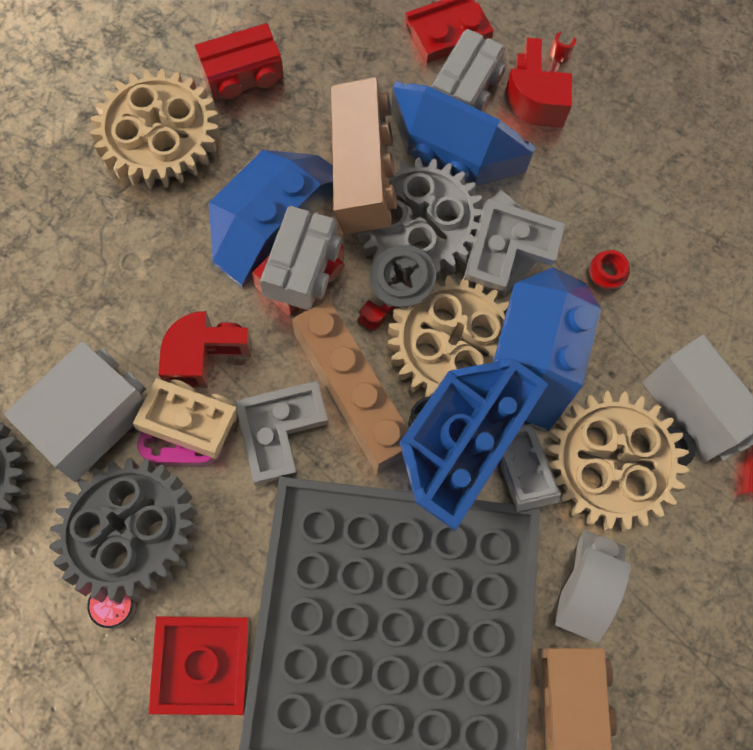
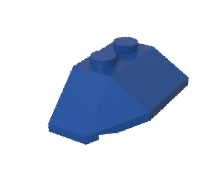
M396 81L393 86L391 111L406 153L413 156L415 160L420 158L422 165L429 166L430 162L436 159L437 168L442 170L447 164H452L453 177L463 171L465 173V182H474L476 186L526 173L536 146L529 141H524L516 131L501 120L426 85L404 84L403 82Z
M262 150L209 202L213 264L240 287L244 288L253 278L252 272L270 255L287 207L294 206L314 214L333 197V166L319 155Z
M554 267L514 284L494 356V362L514 358L548 383V386L524 422L526 424H533L535 428L544 432L551 430L583 387L601 313V307L585 282Z
M514 358L448 371L399 442L416 504L452 530H456L543 394L548 383Z

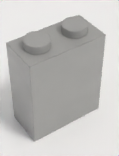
M704 334L667 358L642 382L666 415L674 419V425L677 428L683 429L692 437L695 443V452L703 462L717 455L724 461L738 451L741 452L753 445V395Z
M81 341L3 415L58 470L76 482L134 426L133 422L145 400L141 394L146 388L129 371L123 376L116 372L115 369L120 365L102 347L94 352Z

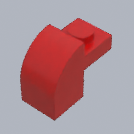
M527 37L523 53L516 54L514 69L511 68L505 88L506 102L511 111L527 123L537 126L564 127L572 107V73L542 71L541 38Z
M206 311L193 312L183 316L171 325L162 340L158 372L160 379L169 383L171 380H179L190 385L192 388H208L210 357H251L252 341L248 327H242L232 322H223L217 324V327H212Z

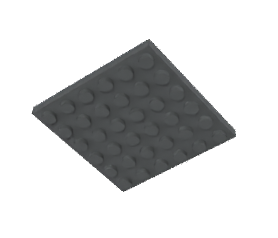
M279 476L239 750H526L540 507L517 512L514 504L475 500L458 528L452 530L417 505L413 492Z

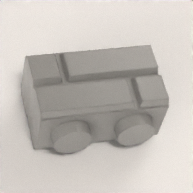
M470 29L464 30L431 88L483 112L491 94L487 91L491 84L496 86L499 84L507 64L502 62L505 52L504 45L489 38L485 40L483 35Z
M294 206L287 207L260 279L262 295L266 298L282 303L287 302L292 306L306 310L311 309L315 297L323 298L329 280V274L324 273L328 260L336 261L342 243V237L337 236V225L334 218L317 213L311 214L307 210Z

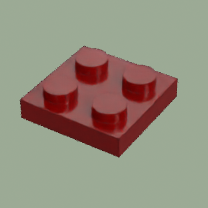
M156 616L148 714L244 715L250 618Z

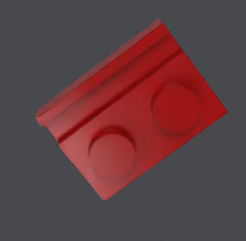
M440 0L405 13V24L410 27L411 35L426 63L449 56L464 30L470 29L483 35L485 40L487 38L492 40L494 29L480 4L474 0Z

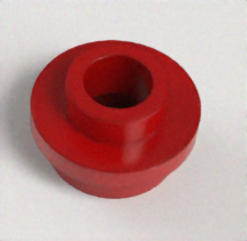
M616 250L602 251L592 259L589 273L593 282L599 287L617 289L629 278L630 266L627 258L621 252ZM608 267L612 269L614 276L605 273L602 268Z

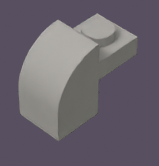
M587 530L583 531L577 544L574 571L560 593L555 626L599 643L612 623L627 587L631 564L625 562L626 546L616 543L608 537L599 536Z

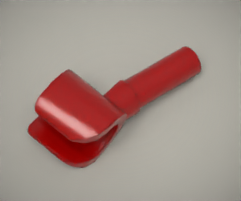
M558 32L555 35L549 52L552 59L548 71L557 72L562 62H567L570 59L576 44L575 37H573L571 44L565 45L559 41L562 32Z
M368 300L359 310L360 316L357 320L368 329L377 330L383 324L387 315L397 307H388L385 303L379 307L371 300Z

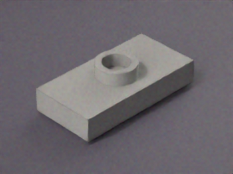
M533 424L523 425L499 461L517 512L559 503L561 497Z

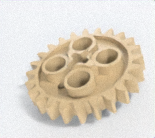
M163 68L159 70L157 77H151L148 69H144L143 79L138 80L135 75L130 73L129 84L124 85L116 80L115 85L118 90L116 93L106 90L103 92L107 104H95L99 115L92 116L90 119L95 128L90 131V134L95 142L94 147L99 157L103 159L108 170L114 168L119 179L128 174L132 185H136L141 178H144L148 188H152L155 179H161L162 184L166 188L169 185V177L175 176L180 183H183L184 177L182 172L187 170L196 176L198 174L196 162L205 165L209 164L206 152H216L217 150L215 139L220 138L218 128L220 122L213 99L207 98L204 86L196 88L194 78L190 77L182 82L179 71H176L171 78H166ZM135 136V137L132 138V139L125 140V139H127V138H129V137ZM169 147L172 148V149L169 150V151H165V152L162 151V150L165 149V148H169Z
M447 275L444 286L440 287L438 282H435L434 292H431L425 298L423 304L417 303L409 306L407 310L394 309L393 319L398 323H389L388 334L395 338L388 340L387 350L397 352L391 357V366H404L399 372V380L412 377L413 381L410 392L413 393L423 387L426 389L425 397L431 396L446 373L457 369L455 366L457 361H468L473 366L494 363V356L503 327L505 313L509 305V301L497 305L495 299L498 290L495 289L488 295L482 293L484 285L477 284L473 289L469 287V281L465 279L461 280L460 286L454 285L452 277ZM440 309L448 310L454 318L446 321L441 320L434 312ZM425 324L429 329H422L421 325ZM475 326L485 327L491 336L488 338L478 337L474 334L472 328ZM453 336L460 339L456 346L449 343ZM424 343L431 344L436 348L437 354L433 356L422 355L418 351L417 346ZM480 352H486L488 357H483Z
M605 391L601 397V404H598L592 395H588L585 399L586 410L575 402L570 408L573 418L562 414L558 419L560 426L565 431L553 429L549 435L554 441L559 443L558 445H550L545 449L546 454L556 457V461L549 463L552 472H558L559 477L555 479L557 486L563 487L565 490L559 502L564 503L572 499L575 505L571 515L575 516L583 510L587 511V525L589 526L593 525L599 517L603 518V526L606 531L613 528L616 520L619 521L623 531H628L632 527V518L641 528L649 525L647 512L656 519L662 518L665 514L660 503L668 507L676 505L677 501L670 491L680 492L686 487L676 479V476L689 472L688 467L678 464V459L686 456L689 452L685 449L675 448L674 444L683 437V434H670L667 429L674 419L671 417L660 422L657 416L661 407L657 405L648 412L644 409L645 397L643 396L634 404H629V397L626 391H623L617 402L613 401L609 391ZM590 427L601 429L606 435V445L597 446L590 442L587 437V429ZM632 434H640L647 439L649 444L647 453H641L633 448L630 439ZM582 451L599 458H608L613 452H616L617 458L620 461L650 462L654 465V469L650 470L633 463H625L620 468L614 469L615 464L612 460L581 459L578 457V452ZM592 468L600 474L602 478L600 488H590L583 482V469ZM628 475L638 476L643 481L645 490L642 496L634 495L628 490L626 486Z

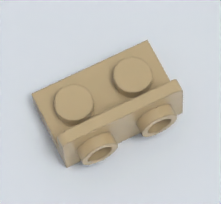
M156 378L133 425L136 430L217 459L230 429H237L239 418L234 404L221 395L211 394L210 397L196 393L190 385L182 381L171 380L169 383Z

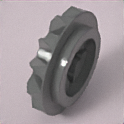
M397 245L386 249L375 259L370 270V284L375 296L385 302L388 307L396 306L407 310L409 306L417 303L423 304L425 298L431 292H434L437 276L436 268L431 257L422 249L411 245ZM395 266L404 274L413 273L410 276L412 288L405 286L402 282L396 285L393 284L397 280Z

